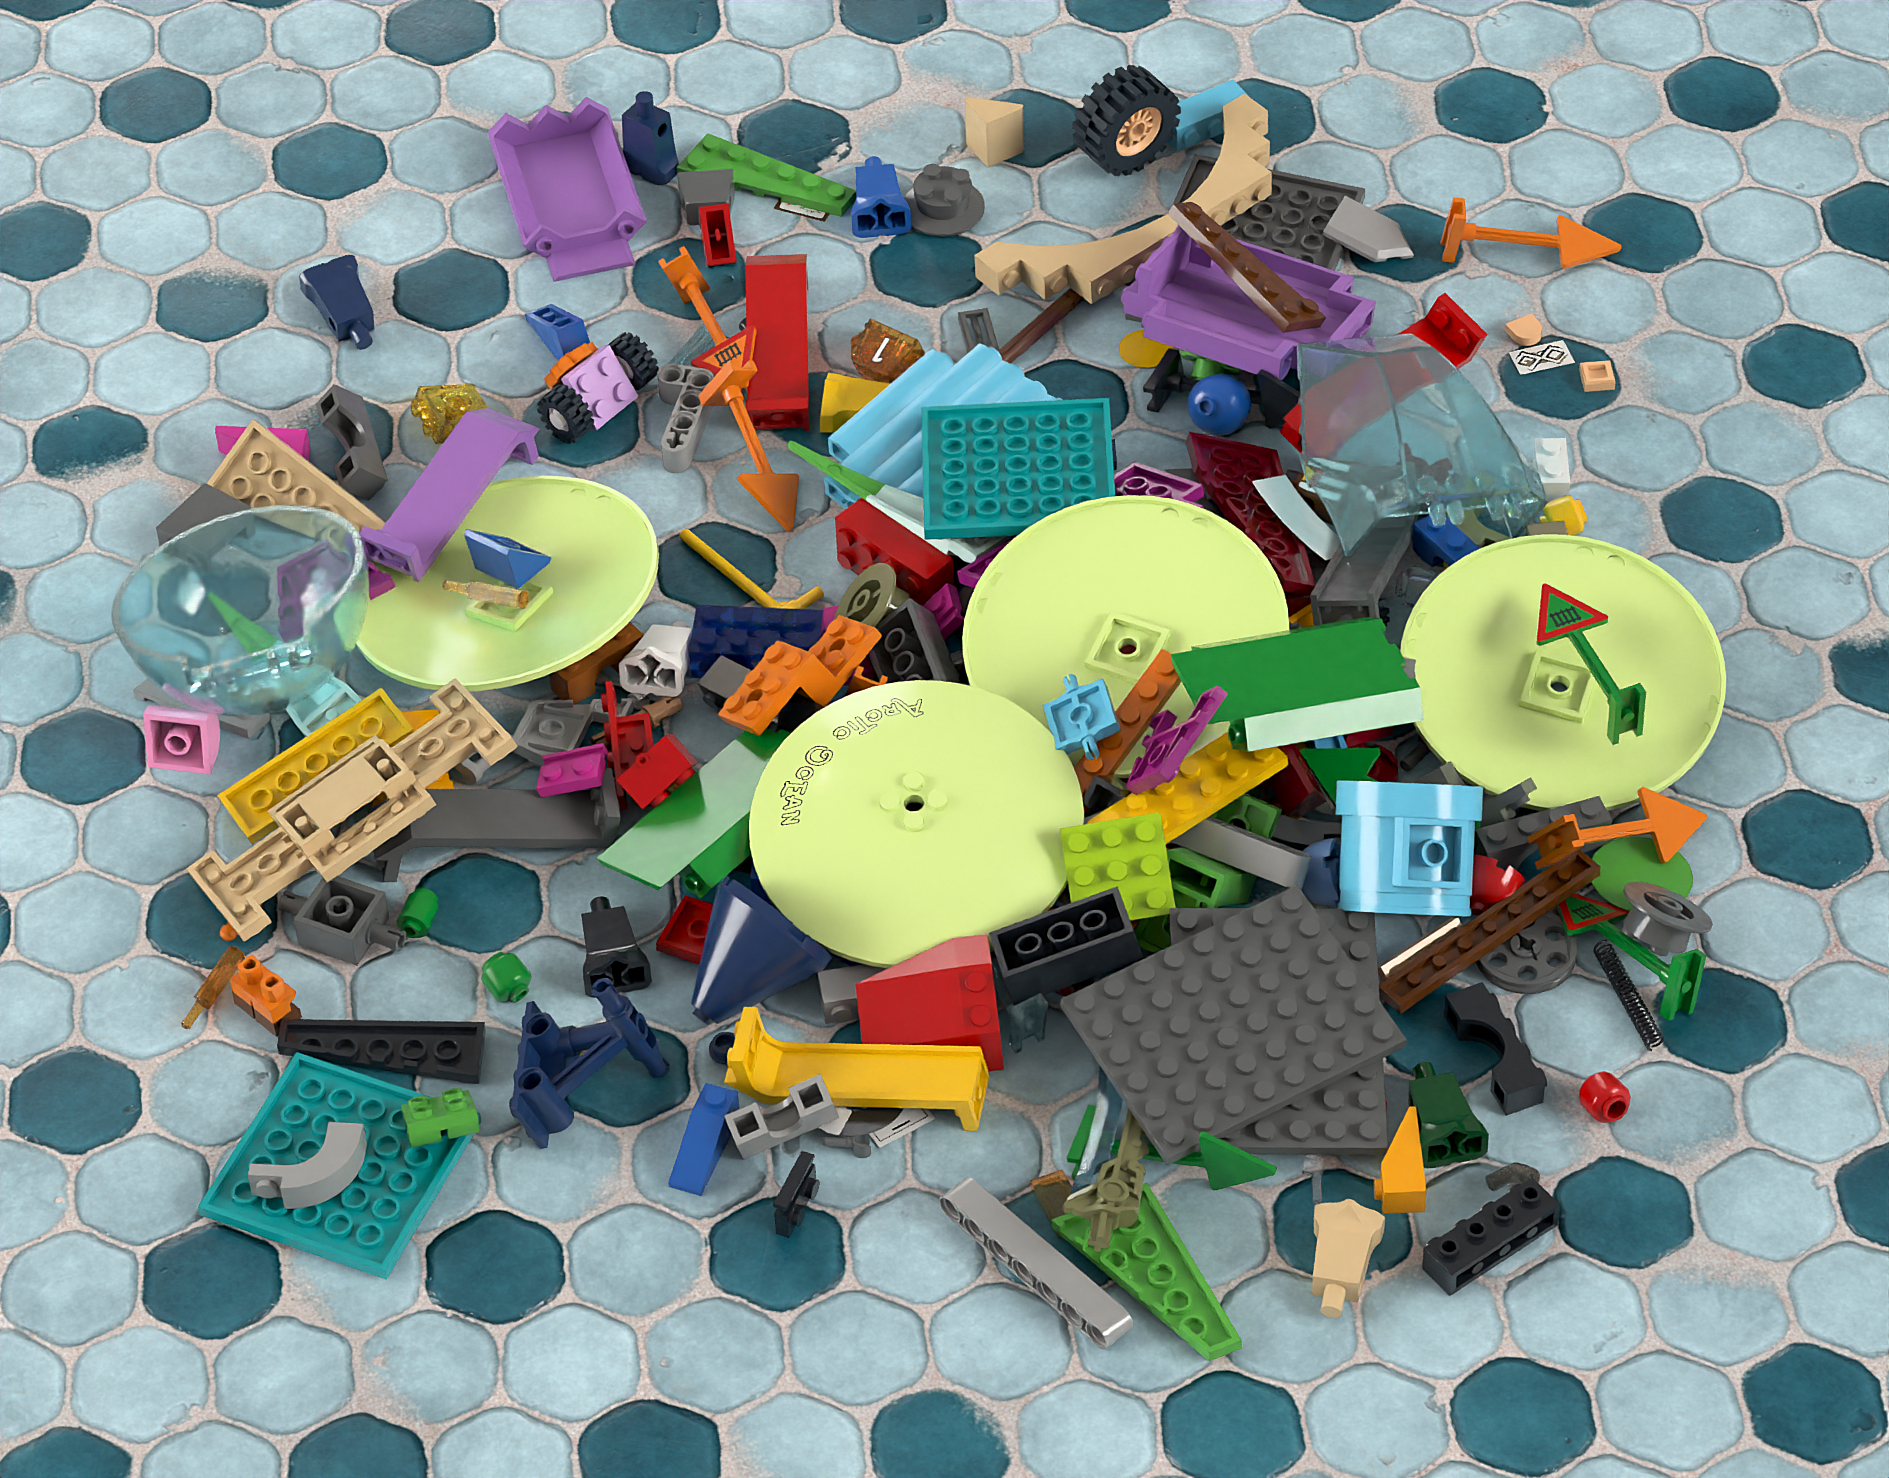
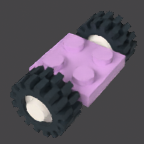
M624 332L608 345L601 346L561 379L564 384L563 386L561 384L557 385L539 399L537 411L539 414H542L540 416L541 421L547 423L545 426L547 430L551 429L553 431L552 435L555 438L559 436L560 441L563 443L566 441L567 444L575 443L589 430H598L638 397L636 390H640L657 376L659 367L656 366L658 363L657 359L652 358V355H654L653 351H648L646 348L648 345L645 342L641 343L640 337L637 335L633 337V334L630 332L627 334Z

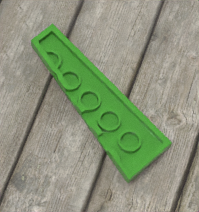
M709 133L704 136L677 166V172L733 169L735 191H738L739 188L754 191L755 196L764 198L765 196L772 195L780 197L781 202L801 205L805 208L840 217L853 205L857 197L856 190Z

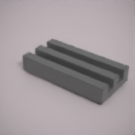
M988 308L958 312V322L967 354L974 349L966 319L970 318L977 345L979 343L985 345L977 317L981 316L990 344L987 347L999 350Z

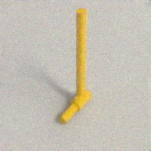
M689 529L682 530L679 535L683 542L768 610L766 621L774 631L801 615L802 610L824 597L822 589L816 586L795 601L790 600L778 603Z

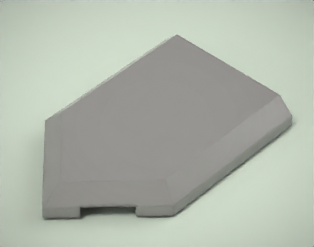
M1344 196L1322 233L1323 236L1373 262H1383L1387 258L1393 257L1408 259L1414 256L1399 223L1347 196Z

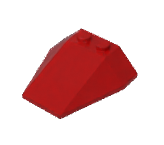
M987 934L952 938L855 984L862 1044L980 1046L988 1072L1004 1070Z

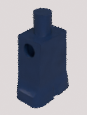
M642 91L635 96L636 102L622 114L623 154L630 173L636 176L639 175L642 179L655 185H665L677 175V166L679 165L671 116L669 112L654 105L652 93Z
M345 255L332 259L328 263H321L310 267L299 275L300 290L317 307L338 342L352 338L355 346L360 350L368 348L373 343L369 333L370 330L374 329L373 309L359 280L358 264L355 256Z

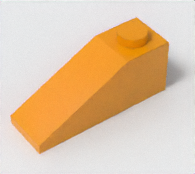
M1416 1106L1408 1108L1381 1163L1380 1179H1374L1375 1200H1381L1383 1214L1425 1212L1426 1183Z

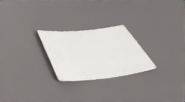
M1286 475L1252 481L1269 507L1301 541L1324 560L1332 559L1342 539L1314 513Z

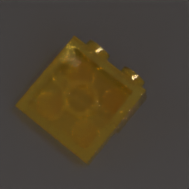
M474 384L418 386L415 399L411 402L412 415L420 417L423 422L422 429L424 435L432 437L435 444H443L467 411L488 408Z

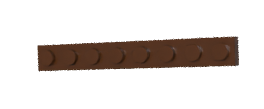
M1580 849L1562 858L1519 887L1511 896L1502 899L1380 983L1379 997L1399 1014L1403 1013L1599 877L1601 866Z

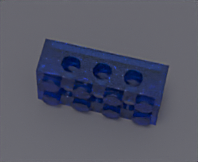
M696 605L689 649L691 677L702 678L721 655L750 670H754L764 657L766 650L774 645L777 640L808 651L825 633L824 610Z

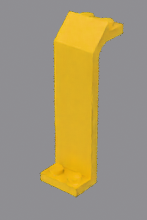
M744 1007L740 1021L735 1023V1041L733 1048H729L727 1053L728 1069L724 1083L763 1104L777 1105L790 1095L789 1087L821 1074L834 1106L955 1109V1115L960 1117L964 1131H978L990 1078L980 1046L782 1042L767 1034L757 1007Z

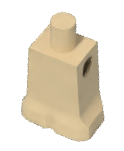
M1351 1199L1337 1203H1321L1315 1205L1314 1234L1317 1238L1313 1270L1312 1295L1323 1297L1320 1312L1329 1318H1338L1342 1315L1344 1300L1358 1303L1371 1254L1381 1242L1384 1233L1385 1216L1375 1210L1365 1208Z

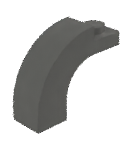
M1451 761L1413 782L1419 784L1466 786ZM1532 778L1526 779L1501 794L1483 795L1480 828L1508 821L1515 817L1517 814L1514 809L1530 801L1528 794L1537 789Z

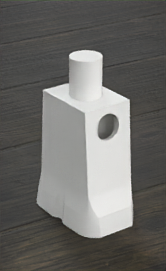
M675 621L671 626L652 624L634 649L619 663L620 685L627 692L647 695L654 693L656 696H678L683 690L684 676L694 658L693 629L689 628L683 621Z

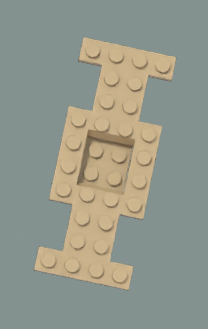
M456 678L429 696L434 706L441 712L439 715L392 748L383 739L380 740L374 735L268 810L279 828L226 865L218 854L212 850L186 868L194 881L244 942L253 935L258 934L271 923L270 918L260 905L274 897L277 892L291 882L299 879L305 872L314 867L328 883L436 806L431 795L424 789L426 786L437 781L440 776L457 764L462 763L476 751L492 766L518 747L510 734ZM383 792L390 799L337 838H334L330 831L332 827L343 822L349 815L371 802L380 793Z

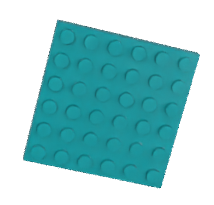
M1109 398L921 407L925 540L1015 536L1043 518L1067 507L1086 501L1115 497Z
M296 1052L198 1206L199 1214L387 1280L474 1134L448 1139L445 1129L440 1131L442 1141L411 1148L401 1105L408 1104V1100L411 1098L427 1095ZM477 1113L479 1120L478 1125H480L482 1122L480 1113ZM328 1122L363 1124L367 1142L363 1164L354 1180L336 1196L322 1203L297 1209H284L282 1197L263 1198L261 1196H252L248 1179L250 1164L295 1165L305 1162L315 1156L322 1148Z

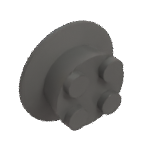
M937 164L926 165L923 168V172L914 180L913 188L904 198L911 210V227L931 236L944 237L964 233L978 224L985 211L982 194L972 186L969 171L962 168L939 166Z
M1630 882L1624 887L1625 897L1634 906L1624 919L1621 931L1630 938L1640 939L1649 944V950L1659 956L1666 957L1669 952H1685L1691 933H1707L1713 926L1711 918L1705 911L1673 891L1644 882Z

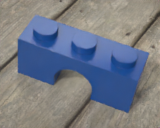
M1440 510L1414 523L1413 550L1432 568L1444 561L1449 567L1464 556L1480 549Z

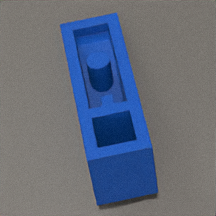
M553 304L525 314L528 323L558 360L584 343H590L583 319Z
M705 1083L692 1109L668 1182L669 1187L699 1196L702 1195L732 1135L724 1116L739 1110L737 1091Z

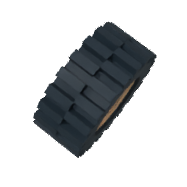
M1128 65L1126 70L1122 66L1116 68L1115 75L1113 76L1108 72L1102 77L1104 82L1100 85L1095 82L1091 87L1093 90L1091 95L1085 94L1081 100L1084 103L1083 108H1077L1075 116L1079 120L1072 123V129L1076 131L1072 134L1073 139L1077 142L1076 145L1105 172L1111 173L1114 176H1120L1121 173L1125 176L1131 175L1133 168L1139 172L1144 169L1146 161L1150 164L1156 160L1154 155L1158 151L1164 152L1167 148L1164 143L1167 139H1173L1175 133L1172 131V128L1178 127L1180 119L1176 117V115L1181 114V107L1177 105L1179 103L1178 97L1144 67L1138 66L1137 68L1135 65Z

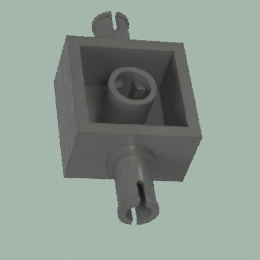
M336 876L328 883L322 878L309 898L286 890L283 892L284 896L281 895L279 899L278 909L280 911L296 915L294 925L299 946L357 966L374 943L391 948L397 952L401 950L400 946L403 947L405 944V931L385 926L389 919L386 895L383 891Z

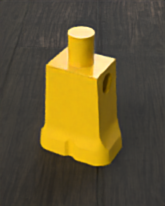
M828 373L827 379H825L821 406L820 433L837 431L890 384Z

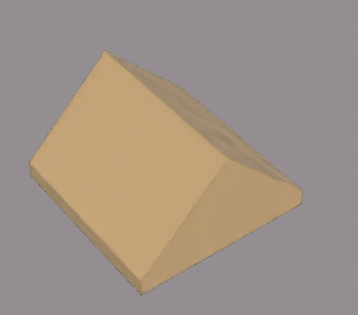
M973 97L965 98L966 145L987 168L1023 153L1024 119L1022 104Z

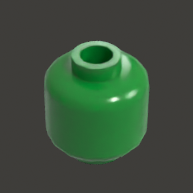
M498 952L483 964L482 983L497 1001L507 1002L512 1000L515 1003L528 994V985L531 982L532 976L516 954Z

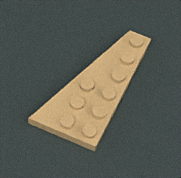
M256 420L250 422L207 482L208 485L251 506L253 513L332 539L336 538L341 542L360 548L362 547L358 534L364 526L374 530H381L386 524V521Z

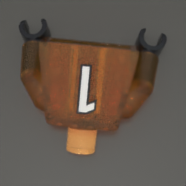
M871 318L865 323V329L851 338V360L857 372L862 376L861 379L891 384L925 355V351L918 339Z

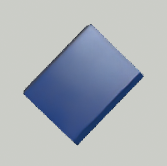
M466 529L464 533L475 569L517 589L546 567L551 560V557L509 537Z

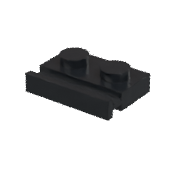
M801 1151L773 1203V1207L777 1208L774 1212L776 1234L790 1237L794 1227H799L802 1224L809 1199L814 1200L818 1193L820 1181L816 1179V1167L812 1163L815 1158L814 1154Z

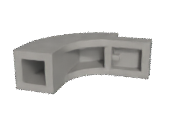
M328 1122L322 1148L315 1156L305 1162L295 1165L250 1164L248 1179L252 1196H261L263 1198L282 1197L284 1209L305 1208L336 1196L354 1180L363 1164L367 1148L363 1124Z

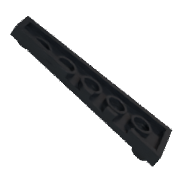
M281 1019L277 1048L280 1055L294 1057L296 1052L326 1062L446 1079L460 1083L479 1084L486 1028L485 1022Z

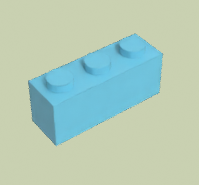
M1230 80L1180 101L1177 105L1181 107V114L1176 115L1180 119L1179 125L1172 128V131L1175 133L1173 139H1167L1166 141L1176 152H1179L1222 134V107L1239 96L1246 94L1245 91L1234 80Z

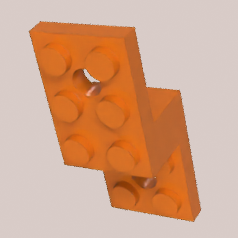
M839 615L836 620L828 625L827 631L820 640L808 651L777 640L774 645L766 650L762 660L754 670L746 675L744 682L726 700L724 707L717 715L727 724L760 736L795 692L826 707L882 635L875 627Z

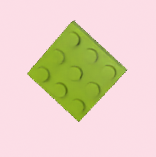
M1160 812L1059 829L1071 903L1118 886L1130 921L1169 915L1170 908H1176Z

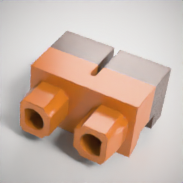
M253 955L238 964L239 972L230 978L234 1003L253 1019L256 1018L258 1023L276 1037L279 1036L281 1019L302 1018L300 1008L292 1003L296 991L286 984L279 975L272 973Z

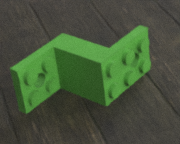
M1245 793L1212 814L1211 817L1229 824H1233L1237 818L1242 819L1247 831L1271 840L1282 809ZM1185 847L1167 850L1176 908H1218L1220 906L1248 902L1257 875ZM1169 915L1140 919L1135 933L1139 947L1154 954L1170 947Z

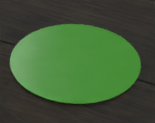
M1619 838L1603 845L1592 857V860L1601 866L1600 876L1591 881L1594 888L1608 902L1628 911H1631L1634 905L1628 901L1623 892L1627 883L1644 882L1657 885L1685 898L1692 888L1693 874L1687 860L1677 851L1668 862L1662 864L1651 838Z

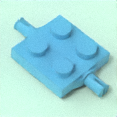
M1069 674V679L1067 676L1063 678L1066 692L1059 698L1044 704V712L1050 732L1055 739L1056 750H1064L1068 755L1084 748L1086 758L1094 760L1093 754L1096 758L1100 754L1096 742L1121 731L1108 686L1103 678L1088 685L1078 686L1077 677Z

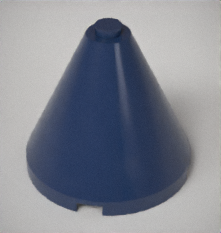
M725 875L716 888L691 1004L695 1007L692 1014L706 1025H709L711 1021L719 1024L743 1012L744 1007H752L824 970L833 957L809 935H805L795 927L793 922L736 880L730 881L729 877Z

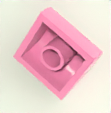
M149 705L143 713L148 767L211 775L220 742V724L217 714L211 711Z

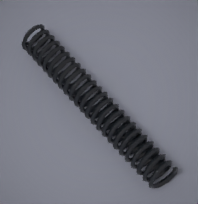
M1601 940L1595 945L1593 952L1596 958H1598L1607 978H1609L1617 996L1620 998L1627 1014H1629L1628 1016L1631 1018L1638 1034H1640L1644 1045L1648 1051H1652L1651 1048L1662 1044L1664 1037L1659 1032L1660 1030L1657 1028L1653 1017L1650 1016L1651 1013L1648 1012L1644 1001L1641 1000L1642 997L1639 996L1637 988L1632 984L1633 981L1630 980L1628 972H1626L1624 965L1621 964L1622 961L1619 960L1613 945L1603 944L1596 951L1600 944L1607 942V940ZM1606 946H1609V948H1606V949L1602 950V951L1599 953V951H1600L1602 948H1604V947H1606ZM1661 1038L1660 1042L1654 1045H1650L1651 1043L1657 1042Z

